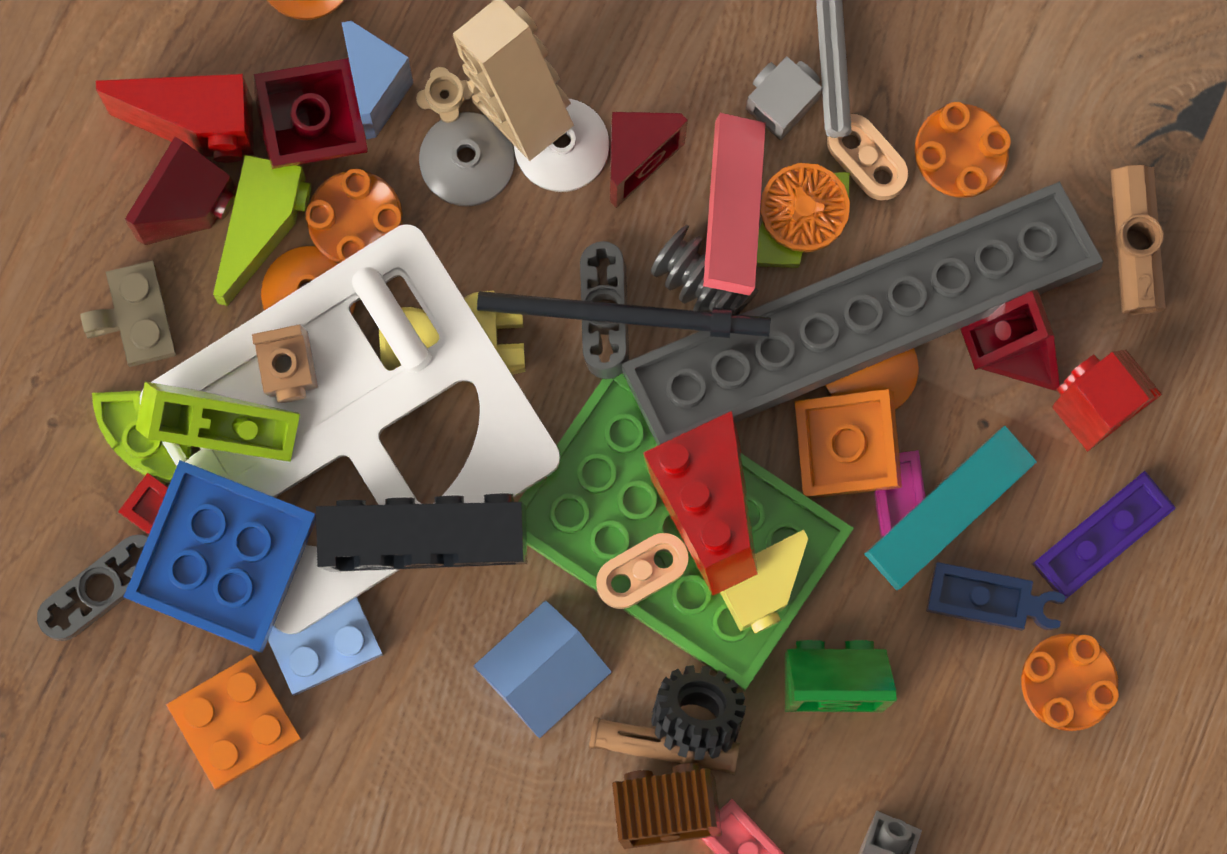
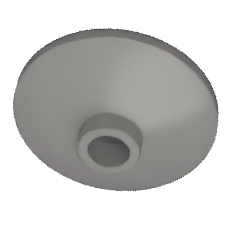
M472 112L459 113L458 119L454 122L446 123L442 120L437 122L426 134L419 154L420 170L429 189L440 199L458 206L480 205L499 195L510 181L515 163L514 149L510 140L486 116ZM463 148H471L476 155L472 161L462 162L457 157L458 152Z

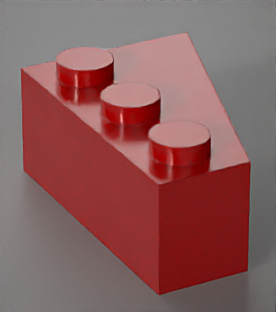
M1126 349L1113 351L1101 361L1093 354L1071 371V375L1056 389L1061 396L1053 404L1052 408L1088 452L1159 398L1162 393Z
M732 411L643 452L652 483L712 595L714 596L758 575L741 459L740 440Z

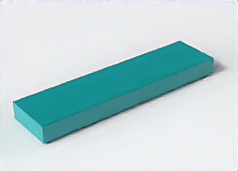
M1003 426L865 552L864 555L896 591L901 589L1037 461L1008 428Z

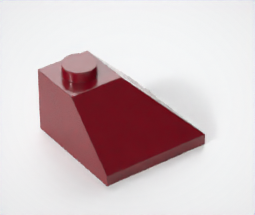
M349 58L254 74V96L262 136L272 169L368 152Z
M174 137L124 220L137 241L144 245L212 228L218 217L223 220L229 214L235 202L236 194L233 191L236 187L230 175L187 143Z

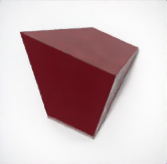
M1038 290L1029 291L1006 302L990 316L960 328L975 370L982 369L1057 391L1056 389L1060 386L1055 339Z

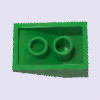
M801 640L796 641V649H787L784 653L785 712H884L897 701L896 687L887 650L874 649V641H845V649H825V641Z

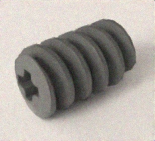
M685 225L660 250L651 268V274L657 278L669 272L665 287L671 291L684 285L679 295V300L685 304L698 298L693 309L694 311L710 312L715 307L732 309V314L739 315L759 290L755 288L751 295L748 296L703 286L706 253L703 255L698 253L703 238L698 236L686 242L684 237L689 225Z

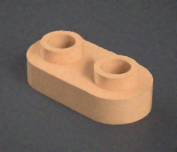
M850 114V135L855 136L859 140L860 145L857 148L849 149L844 146L842 142L843 137H827V146L830 154L846 172H850L849 176L869 197L876 200H889L896 197L903 190L908 178L906 162L868 119L861 115ZM884 170L889 173L891 181L887 184H880L875 180L874 173Z
M659 533L609 560L601 567L597 575L596 587L600 598L610 607L625 609L677 581L684 574L688 565L689 557L685 544L672 534ZM665 551L672 556L673 563L670 567L663 569L655 564L654 556L658 552ZM617 576H625L629 579L631 586L628 591L618 593L611 586L612 580Z

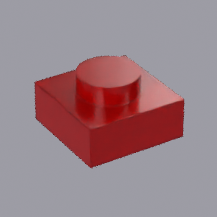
M147 473L118 513L149 535L168 487Z

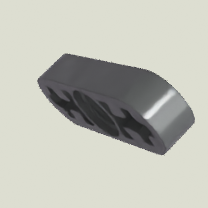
M601 241L591 244L584 250L580 259L581 300L594 302L612 300L616 304H627L626 265L622 252L616 245L610 242ZM608 258L610 263L607 267V281L609 285L600 284L599 274L596 269L600 264V259ZM582 320L583 356L589 371L596 377L611 379L622 374L621 364L629 361L628 324ZM600 334H609V342L613 350V354L610 355V361L606 363L601 362L599 358L603 351Z
M145 535L127 537L43 601L37 613V622L42 632L58 641L73 639L126 599L124 594L129 583L124 586L119 574L108 566L116 560L118 566L123 568L132 560V555L129 551L135 546L143 550L148 537ZM136 565L131 567L124 573L130 579L133 575ZM105 574L113 580V593L105 601H93L87 594V584L92 577ZM77 590L80 600L90 607L92 611L85 616L83 610L78 608L68 617L71 623L69 628L64 630L58 625L51 628L49 623L54 619V615L51 612L53 608L58 606L65 611L77 602L69 597V595Z

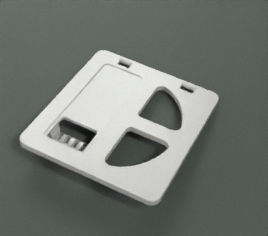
M400 225L151 382L198 390L298 412L300 417L291 462L207 448H200V451L187 459L179 444L162 441L176 466L179 460L274 498L339 457L347 456L353 462L379 505H385V499L404 497L415 498V504H422L416 499L381 443L380 434L385 428L462 381L471 382L476 386L480 403L479 425L474 445L464 467L442 496H464V503H484V495L509 493L516 497L555 472L560 463V452L428 240L421 230L413 225ZM397 276L404 278L439 334L438 342L428 349L386 285L388 281ZM362 300L402 364L395 370L388 371L384 367L351 314L350 307L356 301ZM300 324L308 331L318 388L306 390L307 397L304 399L278 403L277 396L269 397L264 394L252 334ZM289 356L278 358L275 364L277 372H287L292 365L291 358ZM142 390L141 395H140V404H141V399H142L143 390ZM306 545L274 626L286 634L300 633L399 570L330 572L317 567V546Z

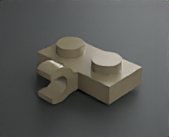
M149 261L106 271L114 309H98L80 314L87 339L120 331L129 367L175 357L176 353L154 262Z

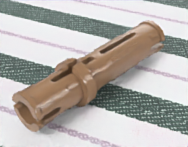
M594 717L589 743L590 749H603L679 764L698 763L702 765V768L735 775L740 743H733L727 753L721 749L720 755L717 758L711 759L707 751L703 760H695V752L688 751L686 758L679 756L680 747L677 745L671 751L664 746L666 737L658 740L654 733L655 729Z

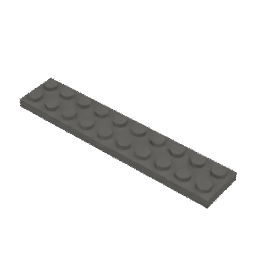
M1059 181L740 314L771 317L769 337L730 333V338L710 337V332L699 331L622 363V373L658 446L730 411L733 413L735 423L984 319L1004 303L1029 291L1038 290L1039 295L1098 271L1102 267L1103 260Z

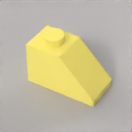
M804 530L756 553L758 575L720 592L740 632L752 627L754 633L757 634L781 621L778 612L784 610L788 604L808 541V536Z

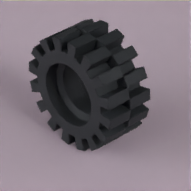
M694 665L685 667L683 674L679 669L671 672L670 678L665 677L661 682L652 711L651 722L652 726H656L654 733L658 740L666 737L664 746L671 751L677 745L680 747L679 756L686 758L688 751L695 752V760H703L705 753L708 751L711 759L719 757L721 749L727 753L731 749L733 742H736L745 715L746 706L743 705L745 697L743 692L736 693L739 685L734 680L727 684L724 683L727 674L720 670L714 677L709 675L711 667L702 665L701 672L696 673ZM698 705L711 711L716 718L712 720H699L686 714L681 707Z

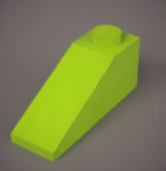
M245 155L213 292L218 304L225 306L230 304L296 224L298 211H306L310 200L311 183L305 182L306 177L302 167L293 165L272 169L270 160Z
M145 382L136 430L150 440L291 462L300 414L198 390Z

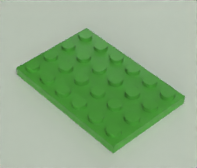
M623 374L615 378L601 380L557 444L560 452L558 468L551 475L527 489L518 501L526 505L527 545L596 592L597 575L601 567L609 560L649 537L659 533H668L678 537L685 544L652 483L643 452L656 447L657 444ZM741 453L755 554L802 530L808 536L788 604L784 610L778 612L781 621L757 634L754 633L752 627L740 632L721 593L712 595L688 548V565L684 574L677 581L623 610L704 665L711 667L716 673L720 670L727 674L725 679L728 681L734 680L739 685L738 688L745 692L854 528ZM661 551L654 556V562L659 568L664 569L672 565L673 558L668 552ZM617 576L611 582L613 590L618 593L628 591L631 586L629 579L625 576Z

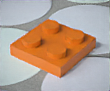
M884 389L795 401L803 495L811 499L902 488L894 392L892 390Z
M252 654L166 704L215 790L222 788L302 740Z

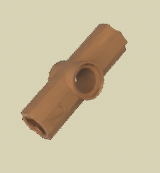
M1130 165L1113 169L1111 171L1116 234L1113 238V250L1118 258L1122 314L1146 315L1162 312L1166 308L1160 247L1163 242L1164 233L1162 226L1158 222L1154 167ZM1133 230L1142 232L1148 238L1149 248L1145 250L1133 248L1128 242L1127 232Z

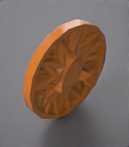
M797 163L782 168L769 179L761 195L760 215L765 230L776 243L792 251L813 252L828 247L840 237L849 219L850 200L845 185L832 171L818 164Z

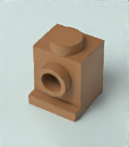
M299 324L252 334L264 394L269 397L277 396L278 403H286L304 399L307 397L306 390L318 388L309 335L304 327ZM289 356L292 361L290 369L284 373L277 372L275 364L278 358Z

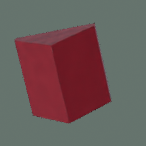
M612 112L610 202L616 208L685 144L688 120L682 113Z

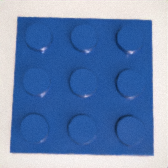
M179 460L124 598L263 653L315 525L316 514Z

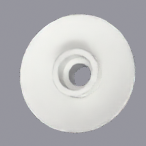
M569 99L571 104L566 108L574 124L572 128L564 133L571 139L567 147L558 148L552 143L534 159L529 161L514 146L515 157L521 171L530 181L546 190L569 192L588 185L600 174L608 158L609 136L605 124L592 108L573 99Z

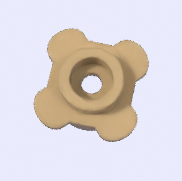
M438 67L431 71L425 89L417 93L416 99L421 109H431L440 114L442 121L451 123L458 119L459 108L464 100L472 97L473 93L469 90L468 81H460L448 69ZM442 91H447L449 97L443 99L440 97Z

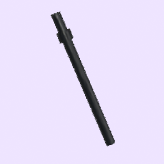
M479 291L477 300V311L710 332V337L730 338V333L769 337L771 317L732 314V309L713 307L712 312L483 291Z

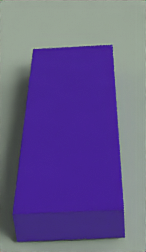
M1144 471L1033 562L1032 565L1055 592L1063 594L1066 600L1175 510L1176 507Z

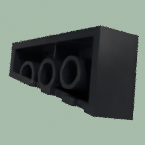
M499 493L484 495V503H464V496L451 495L434 497L435 504H415V498L404 497L385 499V505H366V500L336 501V506H316L317 567L330 572L528 564L526 505L522 502H514L513 494Z

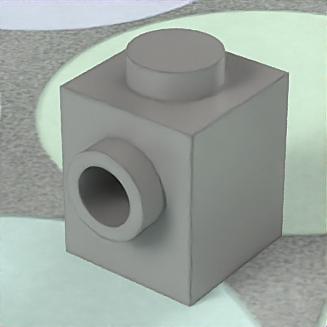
M786 56L777 67L770 62L753 81V85L757 88L748 96L746 110L758 121L765 122V127L778 139L782 140L819 100L822 87L818 84L820 79L813 69L802 61L795 64Z

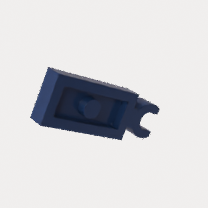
M936 562L926 612L1020 631L1025 629L1026 618H1032L1040 628L1055 630L1060 627L1061 621L1047 618L1044 615L1043 607L1047 602L1063 604L1065 596L1055 591L1045 592L1039 597L1031 595L1033 581Z

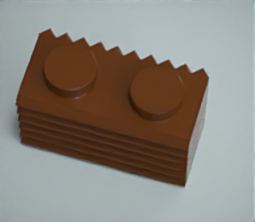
M686 763L674 766L672 774L653 776L652 771L638 770L624 774V781L613 782L618 841L623 848L630 849L721 836L722 829L716 780L712 771L709 768L702 769V765L698 763Z

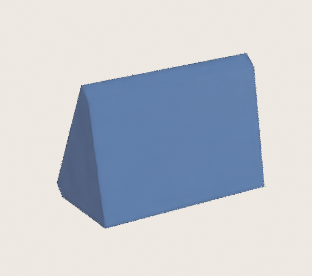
M353 21L342 22L366 139L376 138L413 84L409 57Z
M546 600L474 665V668L539 739L612 673L581 633Z

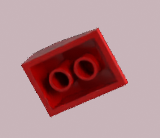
M243 74L96 80V91L111 116L171 142L174 137H177L203 156H213L216 162H238L242 160V155H254L252 97Z

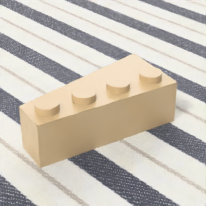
M494 0L456 30L453 36L459 56L465 63L462 65L464 73L471 79L467 84L469 90L474 94L472 96L473 103L531 161L574 126L566 109L571 102L563 90L556 84L560 78L545 59L549 55L547 49L536 35L533 34L537 30V26L532 18L520 6L513 10L504 0Z

